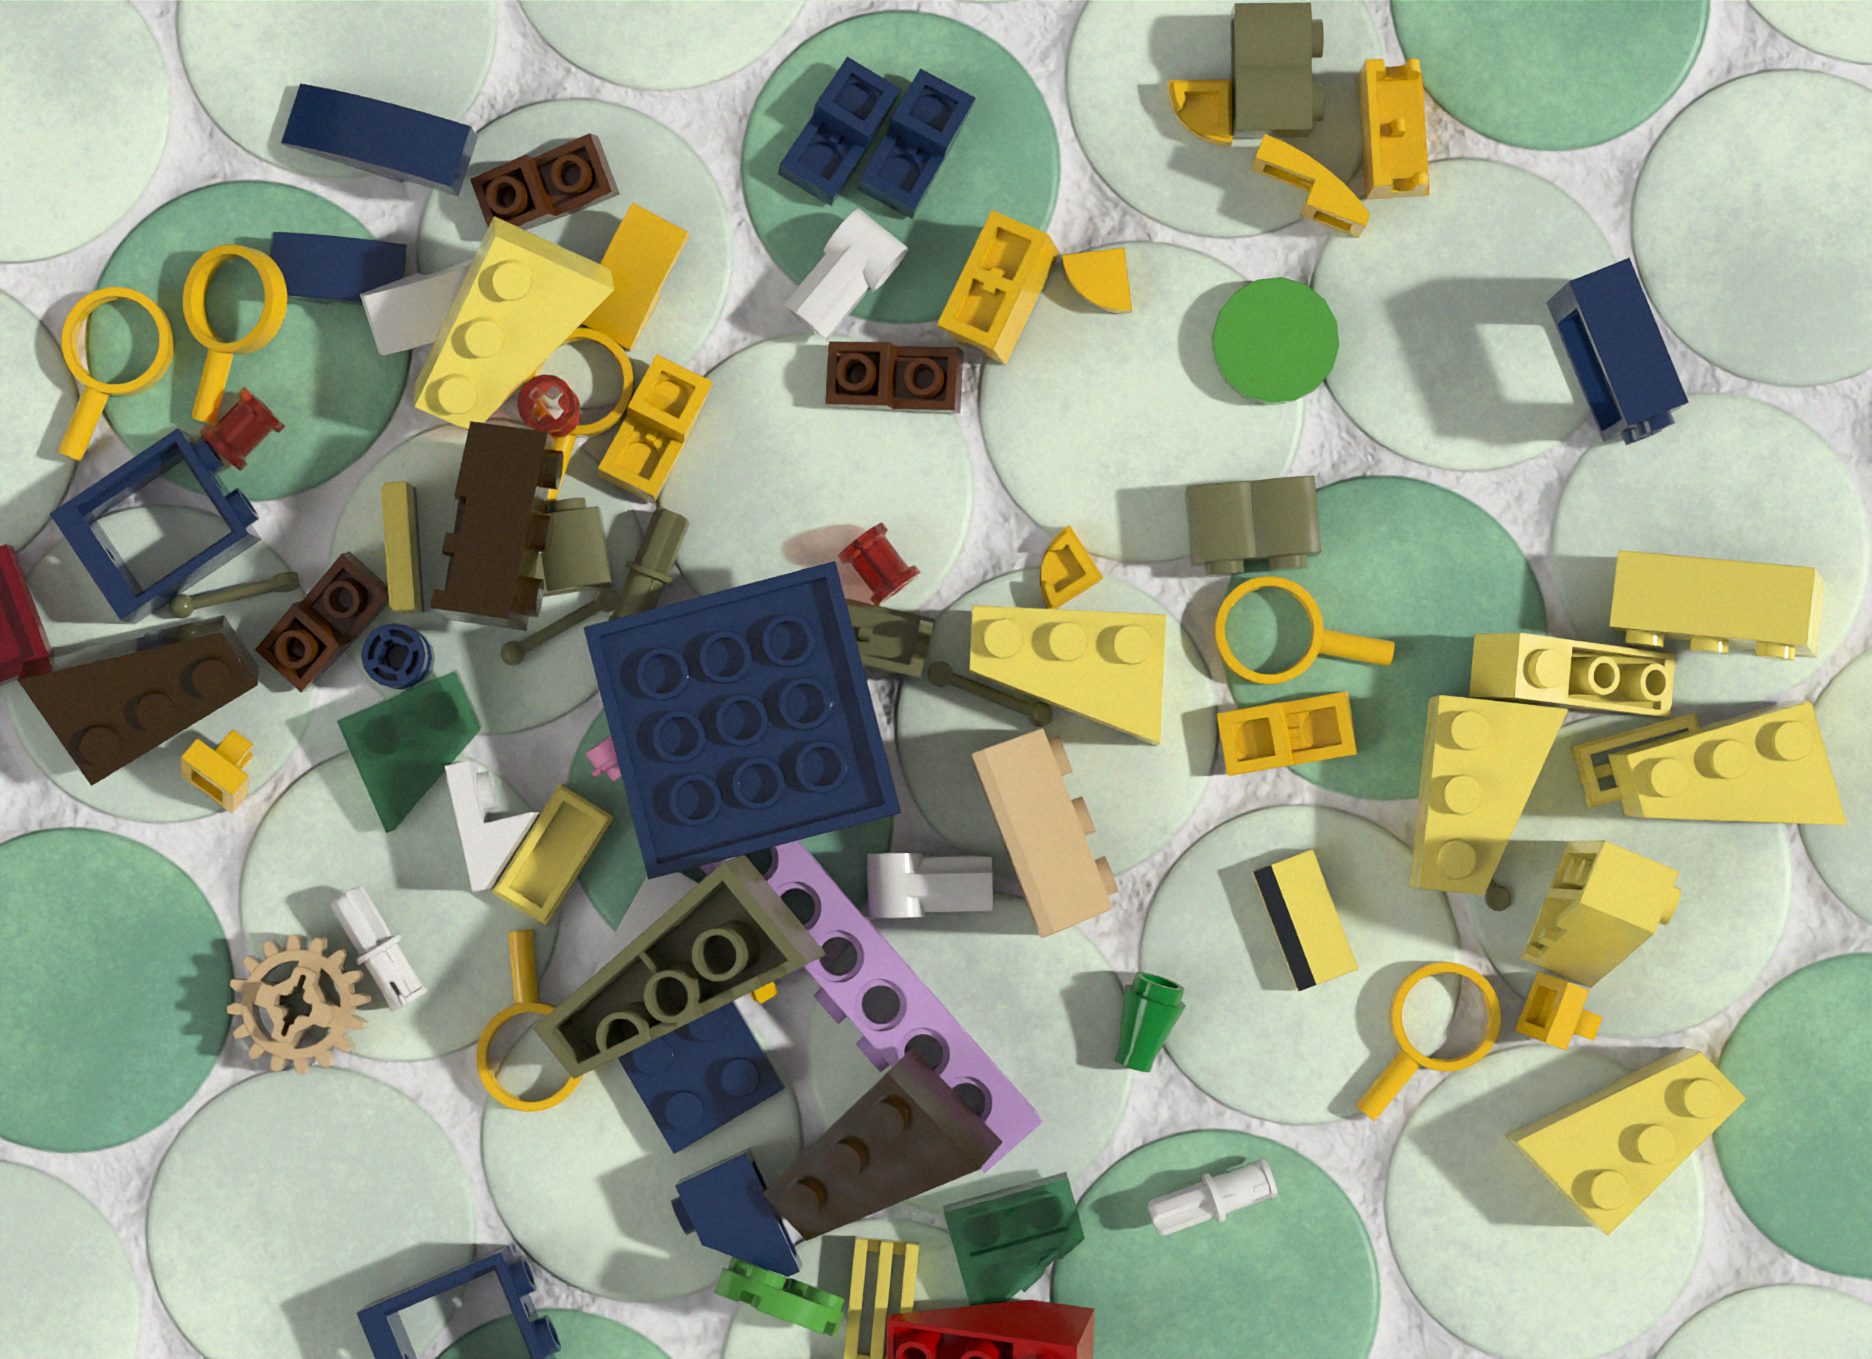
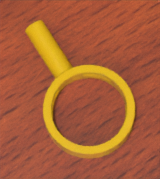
M233 244L217 246L204 253L195 262L187 276L183 290L185 320L193 336L202 345L209 348L191 414L193 419L216 424L234 354L246 355L262 349L275 337L283 323L287 309L285 280L277 264L262 251ZM244 257L255 266L261 276L265 294L264 307L261 317L253 330L244 338L228 343L214 332L209 323L206 313V294L213 275L223 264L234 258Z
M107 287L89 293L71 309L63 326L61 345L65 362L73 375L85 385V388L57 452L80 462L84 457L109 396L128 397L150 389L164 376L173 358L174 333L165 312L154 301L130 288ZM126 300L138 303L148 310L158 327L159 348L155 360L145 373L130 382L107 384L95 380L82 365L77 350L78 334L84 320L97 307L111 301Z
M576 328L559 347L571 342L589 341L604 346L616 358L624 380L623 391L618 404L605 418L587 425H570L555 419L543 404L539 393L538 379L544 362L526 379V392L529 402L539 418L552 429L551 436L556 441L555 450L563 451L564 456L558 490H548L546 504L557 500L576 438L598 436L614 428L627 414V406L635 394V374L629 358L616 341L597 330Z
M1276 576L1253 578L1232 590L1221 603L1213 628L1215 646L1226 667L1241 679L1258 685H1276L1296 678L1311 666L1318 653L1390 667L1395 645L1393 641L1324 629L1321 612L1312 596L1297 583ZM1260 588H1276L1291 594L1304 607L1311 623V641L1306 654L1295 665L1277 674H1260L1247 669L1235 658L1225 636V623L1230 608L1244 595Z
M533 929L511 931L507 933L514 1005L498 1013L484 1028L477 1046L476 1063L483 1085L497 1101L515 1110L536 1112L554 1107L568 1098L579 1086L584 1074L575 1079L570 1075L561 1089L552 1094L551 1097L541 1100L521 1099L506 1091L494 1077L490 1066L489 1052L493 1038L498 1030L507 1021L512 1019V1016L517 1014L536 1012L547 1016L557 1008V1006L540 1002Z
M1445 961L1422 965L1406 975L1394 991L1389 1007L1391 1032L1401 1050L1355 1106L1375 1122L1421 1065L1432 1070L1447 1072L1462 1070L1479 1062L1493 1047L1501 1026L1500 1004L1489 982L1470 967ZM1450 973L1466 977L1480 990L1487 1008V1025L1481 1040L1470 1052L1453 1059L1428 1058L1422 1055L1409 1042L1403 1027L1402 1011L1409 991L1421 979L1434 974Z

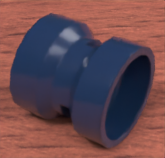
M396 623L381 625L372 631L363 643L361 653L363 668L371 679L380 685L399 690L416 688L425 682L433 671L435 661L433 646L425 635L406 625Z

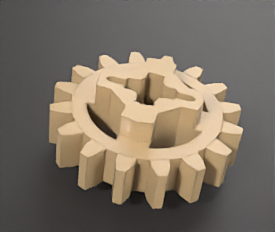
M294 934L288 936L287 951H283L282 947L275 940H270L263 943L264 954L267 959L263 961L255 956L245 957L242 962L251 975L248 979L237 978L231 980L230 986L234 990L243 993L242 1002L227 1006V1013L243 1015L244 1024L239 1026L233 1032L235 1039L248 1036L254 1039L255 1043L248 1054L251 1059H257L267 1052L273 1054L271 1070L275 1072L282 1071L289 1060L292 1059L297 1075L310 1072L312 1057L315 1056L317 1062L325 1069L335 1064L333 1047L346 1053L351 1052L356 1047L352 1038L347 1033L349 1029L362 1030L367 1028L368 1021L355 1013L356 1006L371 1002V995L355 993L354 984L359 982L365 976L363 969L346 972L343 968L350 952L346 949H341L331 956L327 955V938L316 937L310 944L309 949H305L302 935ZM290 961H299L298 966L293 969L291 978L283 982L267 980V977L279 966ZM327 973L336 984L340 1002L332 1000L324 984ZM304 989L303 1000L312 1005L311 1013L299 1015L295 1019V1007L286 1003L287 996L300 993ZM259 1006L266 1008L274 1024L272 1034L263 1024ZM316 1025L323 1028H332V1031L317 1044L299 1047L301 1041L305 1039L308 1029Z

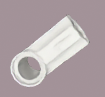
M857 208L834 232L824 248L825 256L802 281L784 306L803 325L827 342L869 290L872 292L876 291L888 279L904 258L908 247L864 211Z
M924 853L867 854L868 918L926 917V912L993 911L992 856L949 855V857H924Z

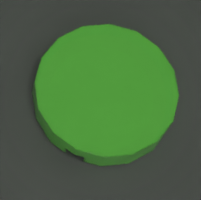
M1283 277L1258 279L1235 291L1219 311L1211 337L1214 359L1225 383L1245 399L1265 405L1294 402L1314 392L1333 369L1339 349L1337 321L1325 299L1306 284Z

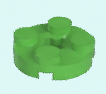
M732 1257L728 1269L722 1268L714 1293L735 1302L742 1301L751 1304L750 1306L758 1311L790 1323L836 1337L844 1312L841 1311L844 1298L793 1278H789L786 1289H783L786 1277Z

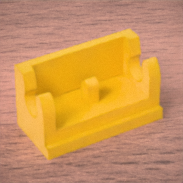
M1411 58L1404 65L1388 67L1385 65L1384 59H1366L1357 75L1365 200L1429 196L1425 111L1420 60Z
M991 210L937 326L945 330L960 345L966 347L967 343L984 351V354L990 359L1006 365L1060 253L1049 234Z

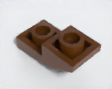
M591 133L537 157L521 156L470 179L488 228L495 216L523 230H527L620 195L599 137Z
M829 341L825 404L833 407L960 414L964 351L958 347L895 346L890 342Z
M351 552L342 553L302 601L292 604L257 646L255 651L302 693L349 648L389 603L388 586Z

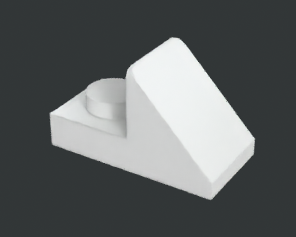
M471 760L445 766L472 892L493 889L541 812H530L491 821L489 810L498 808L497 792L491 772H481L479 762Z

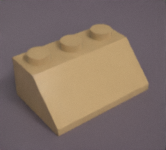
M1041 728L972 753L970 758L1039 936L1045 938L1112 910L1113 908L1108 896L1119 892L1106 857L1093 859L1085 836L1096 831L1083 797L1071 800L1062 776L1072 773V768L1059 736L1048 740L1044 729Z

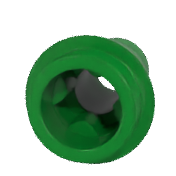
M1136 972L1132 985H1125L1119 1045L1114 1059L1117 1063L1133 1070L1151 1072L1156 1056L1186 1007L1181 1001L1185 990L1183 986L1158 975Z

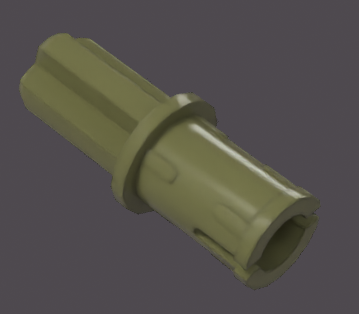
M657 508L653 512L634 562L627 560L625 567L629 568L630 572L612 616L610 615L608 620L657 607L665 584H673L674 579L669 577V574L689 527L688 519L664 508Z

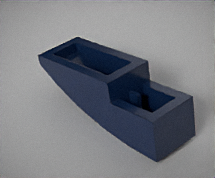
M300 83L281 143L284 146L403 183V180H407L459 197L478 136L471 126L356 94Z

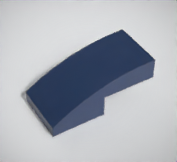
M847 56L816 102L812 117L780 163L778 175L832 207L879 132L899 97L901 89Z
M920 68L891 117L888 131L861 175L857 190L913 219L964 125L976 97Z
M273 232L271 233L269 257L273 259L283 274L287 288V299L320 304L340 302L363 306L360 294L404 278L407 245L330 235Z

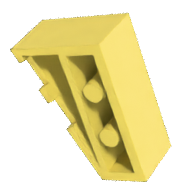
M494 216L415 383V408L466 430H469L470 421L484 423L615 290L611 269Z
M1618 550L1609 627L1617 633L1626 634L1625 644L1633 646L1664 648V640L1671 639L1690 642L1689 650L1702 653L1729 654V647L1756 650L1755 657L1771 660L1795 661V655L1817 658L1825 582L1814 567Z
M972 605L969 674L1156 746L1161 742L1166 614Z
M1437 695L1429 698L1409 887L1485 895L1568 709L1447 695Z
M1786 701L1705 725L1692 731H1685L1607 754L1616 786L1620 788L1622 794L1621 803L1625 816L1847 825L1812 701Z
M1605 840L1568 841L1521 959L1592 988L1654 935L1659 923L1666 926L1670 922L1681 896V889L1674 886L1680 871Z
M1684 1047L1612 1082V1085L1579 1101L1575 1100L1559 1108V1111L1526 1127L1517 1128L1504 1136L1594 1228L1609 1236L1747 1099L1702 1052Z

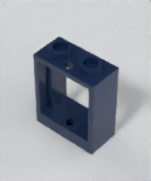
M1627 258L1569 281L1547 301V305L1603 442L1621 435L1625 446L1653 436L1661 432V429L1675 424L1671 413L1686 405L1689 401L1631 259Z
M179 428L175 429L50 513V516L118 618L122 621L137 624L170 602L172 597L183 593L262 540L252 526L254 522L260 519L259 515L238 487L231 492L228 490L217 471L225 467L214 447L203 435L194 439L187 432ZM184 460L232 532L143 591L96 519Z
M509 1245L369 1303L356 1313L375 1359H417L398 1311L495 1270L530 1354V1358L527 1359H556L554 1354L561 1351V1344L549 1316L544 1315L539 1318L529 1294L535 1292L537 1288L525 1257L520 1255L514 1258Z

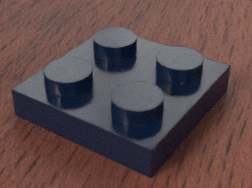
M735 1000L618 1057L619 1062L673 1154L785 1088L784 1083Z

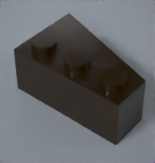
M470 421L454 493L455 499L458 500L454 532H446L442 548L443 555L450 556L445 590L433 589L429 607L447 619L527 631L529 616H539L543 600L544 580L535 578L539 552H549L554 526L553 515L545 514L548 490H558L564 459L563 451L555 450L556 441L548 432Z
M225 615L145 633L144 637L110 645L102 643L85 647L84 651L46 660L43 657L23 663L18 682L89 784L93 786L258 685L259 666Z
M911 1048L790 1164L762 1195L808 1241L980 1170L1003 1141L932 1067Z

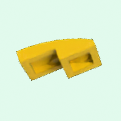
M1264 133L1250 170L1307 191L1308 195L1300 216L1359 238L1367 225L1370 213L1358 197L1338 177L1309 155Z
M632 202L600 262L601 265L611 269L615 290L580 325L606 334L621 347L631 352L661 298L659 292L689 240V233Z
M656 354L627 406V416L598 467L597 477L654 504L686 444L712 389L713 382Z
M1346 691L1217 713L1227 776L1359 754L1349 692Z

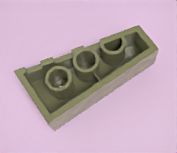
M741 855L720 864L539 1022L533 1030L571 1077L575 1079L827 954L745 855Z

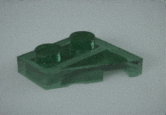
M457 669L337 720L386 833L395 830L408 813L445 772V766L450 765L482 728Z
M1067 1172L943 1206L970 1306L1008 1302L1020 1290L1025 1292L1043 1276L1049 1264L1057 1259H1063L1085 1239Z

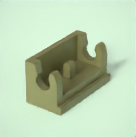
M846 598L863 667L921 681L935 619Z

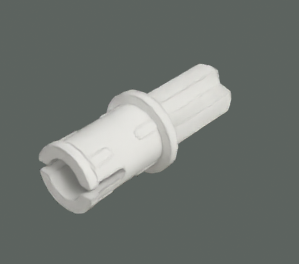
M361 886L354 887L331 903L333 912L360 955L355 959L357 965L364 962L390 1005L389 1009L391 1012L428 991L425 985H422L397 943L402 939L401 935H392L365 888Z
M1265 1158L1257 1160V1162L1215 1177H1211L1209 1173L1202 1174V1182L1152 1199L1148 1203V1212L1154 1229L1159 1235L1166 1236L1216 1218L1218 1223L1225 1222L1226 1214L1268 1199L1278 1198V1190L1271 1169Z

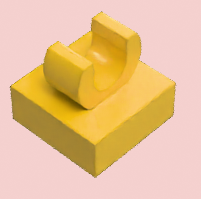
M234 729L226 735L215 751L197 738L181 757V777L233 814L248 796L249 775L242 770L253 757V754L249 752L253 747V743Z
M1537 971L1514 1031L1567 1051L1573 1034L1594 1041L1603 1017L1583 1009L1590 990Z

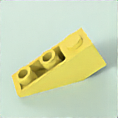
M1526 633L1475 634L1469 697L1528 705L1670 718L1676 654Z

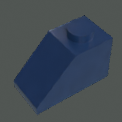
M750 1147L680 1179L675 1185L679 1196L672 1199L671 1203L686 1235L696 1231L703 1246L786 1277L800 1272L803 1263L782 1217L762 1195L768 1187Z

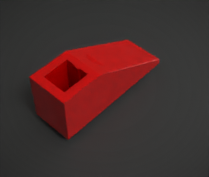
M1023 1300L889 1314L887 1318V1359H1093L1094 1308L1038 1300Z

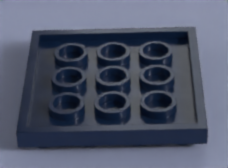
M835 561L583 627L648 880L902 813Z

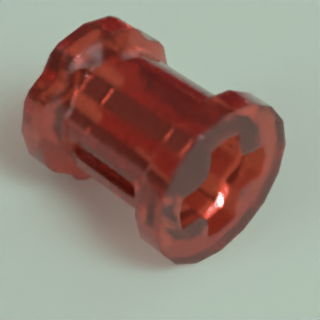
M543 374L533 377L523 385L518 394L517 407L520 417L532 430L548 432L552 438H564L576 429L581 420L579 398L566 381L557 376ZM562 394L558 400V404L563 410L561 416L555 420L552 416L545 415L538 421L542 414L540 407L537 405L538 400L544 395L554 400Z
M245 386L238 392L240 400L214 426L206 424L199 431L239 471H242L248 465L246 457L272 431L280 433L286 427Z
M883 522L866 531L838 555L843 564L851 563L873 592L870 600L876 607L896 595L921 574L915 565L908 566L885 537L888 529Z

